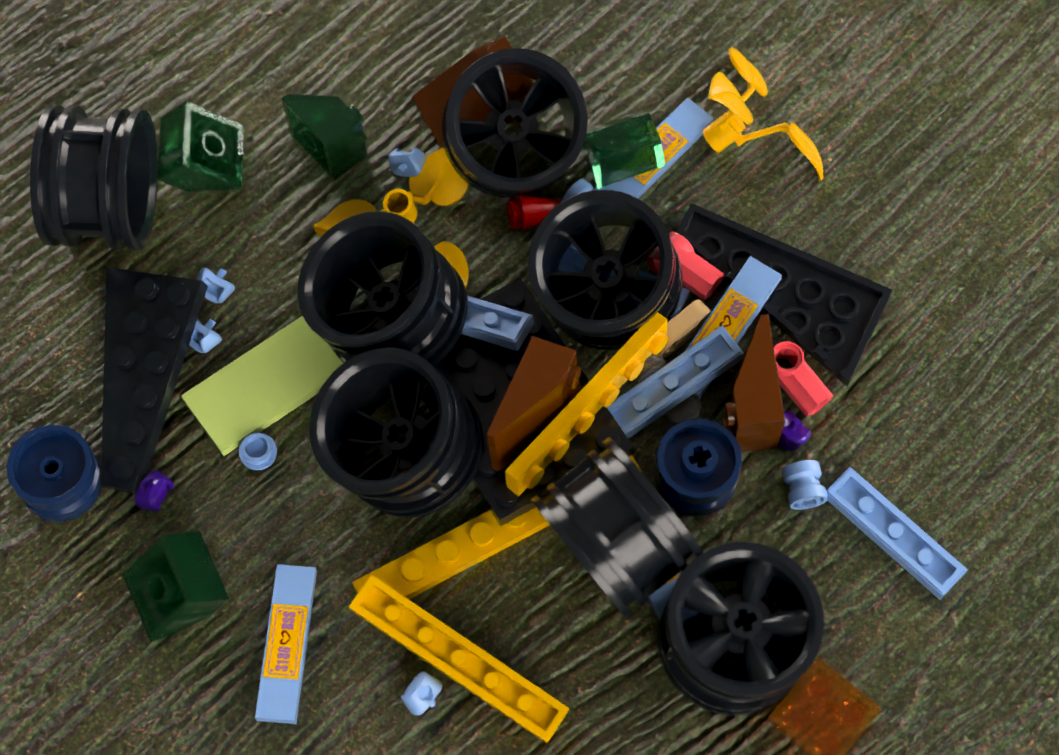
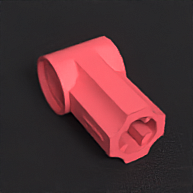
M670 232L669 236L681 263L682 286L705 301L717 290L723 280L724 273L694 252L693 246L685 237L679 233ZM658 246L646 259L648 266L657 275L660 269Z
M783 341L774 346L775 359H786L793 366V368L785 369L776 362L780 386L806 417L814 415L831 401L834 395L804 361V353L797 344Z

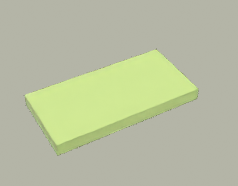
M301 316L182 394L181 397L218 450L225 456L239 447L248 435L260 433L317 395L326 380L343 363L329 344L308 326L303 316Z

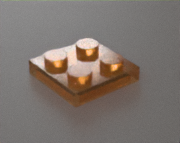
M818 657L768 717L767 721L808 755H846L882 708Z

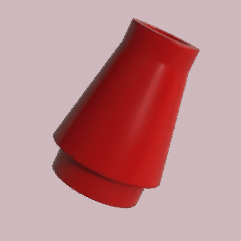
M516 195L515 199L507 201V218L510 228H519L520 231L540 225L547 214L561 203L560 199Z

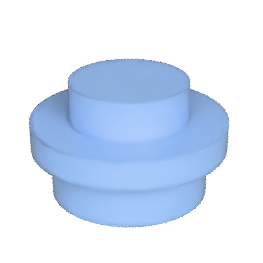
M253 433L241 442L239 457L247 468L263 470L271 466L275 461L277 447L274 440L267 434Z

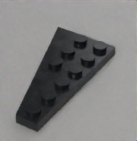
M691 203L676 233H679L691 243L697 255L724 273L723 280L728 285H731L750 256L782 275L781 281L760 312L763 315L768 314L769 320L848 387L893 290Z
M106 267L101 485L107 489L136 494L140 483L148 474L208 288L202 280Z

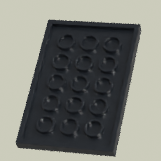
M521 278L481 298V300L533 315L534 325L519 350L515 351L461 334L447 356L434 366L446 380L450 381L466 395L480 417L483 429V452L472 481L500 526L534 509L536 506L531 499L537 495L542 501L551 493L546 487L552 482H557L587 457L586 454L591 450L597 452L598 455L605 450L602 441L607 437H610L628 457L634 454L633 445L608 408L603 406L594 415L595 419L590 428L583 434L577 433L569 442V448L560 460H552L548 464L538 484L531 489L527 487L519 496L507 488L505 470L516 459L501 471L492 468L486 434L532 336L566 347ZM581 369L579 385H582L584 388L589 380ZM423 390L422 400L433 416L439 411L436 395L433 391Z

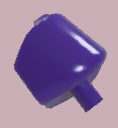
M784 411L785 423L778 444L788 451H795L809 440L811 432L793 412Z
M152 471L140 483L135 494V502L141 509L153 512L161 511L160 504L165 499L169 489H174L175 486L172 480L163 473Z

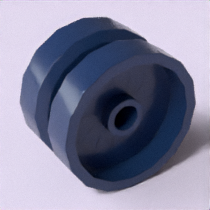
M706 419L685 420L673 426L661 439L657 452L654 475L656 489L670 507L677 512L699 516L709 515L726 505L734 494L742 466L741 448L734 435L721 424Z
M53 424L34 428L21 436L10 450L6 465L8 481L30 512L43 520L62 522L75 519L88 511L100 496L102 488L101 465L81 434L71 428Z

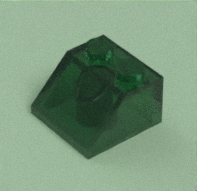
M286 94L281 98L290 135L334 181L367 157L365 144L367 137L362 127L364 119L355 106L352 104L347 106L338 96Z
M187 101L183 102L160 118L157 180L185 191H221L242 188L244 125Z
M640 110L587 129L582 152L597 189L666 166L661 138L649 112Z
M200 531L163 534L122 574L150 642L161 640L209 618L229 600L224 584Z

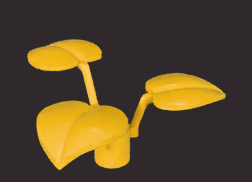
M730 47L728 49L729 58L739 74L747 81V90L740 96L738 90L722 72H717L713 76L708 99L725 105L729 110L702 130L706 141L716 152L720 153L734 141L740 146L744 142L779 131L785 132L797 148L814 165L817 170L818 180L821 181L823 179V165L820 154L812 140L795 123H782L742 135V131L746 129L743 121L747 125L753 123V116L744 102L755 89L762 97H765L768 94V88L756 67L737 49Z
M443 147L426 157L427 160L419 175L409 178L411 192L403 189L389 191L383 199L384 209L381 211L398 214L414 223L417 218V208L414 203L427 205L432 200L438 206H450L463 198L469 184L455 171ZM349 200L334 208L324 219L316 223L314 230L320 238L334 225L351 216L377 210L365 200ZM450 242L438 243L434 248L456 269L466 288L469 280V268L463 252Z

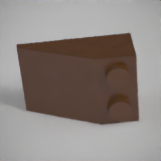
M506 36L472 50L412 96L413 102L440 149L444 147L442 140L443 114L455 83L463 72L481 57L499 50L512 49ZM502 74L508 101L516 100L523 103L534 84L531 78L517 74ZM474 87L462 100L459 119L485 122L491 108L479 96ZM508 119L504 120L507 125L516 122L515 119H513L511 122H509Z
M768 314L760 316L733 388L730 403H725V417H722V426L734 435L741 448V452L777 448L785 423Z
M532 336L486 434L493 469L501 471L516 459L583 389V386L579 385L581 367L577 366L576 350Z

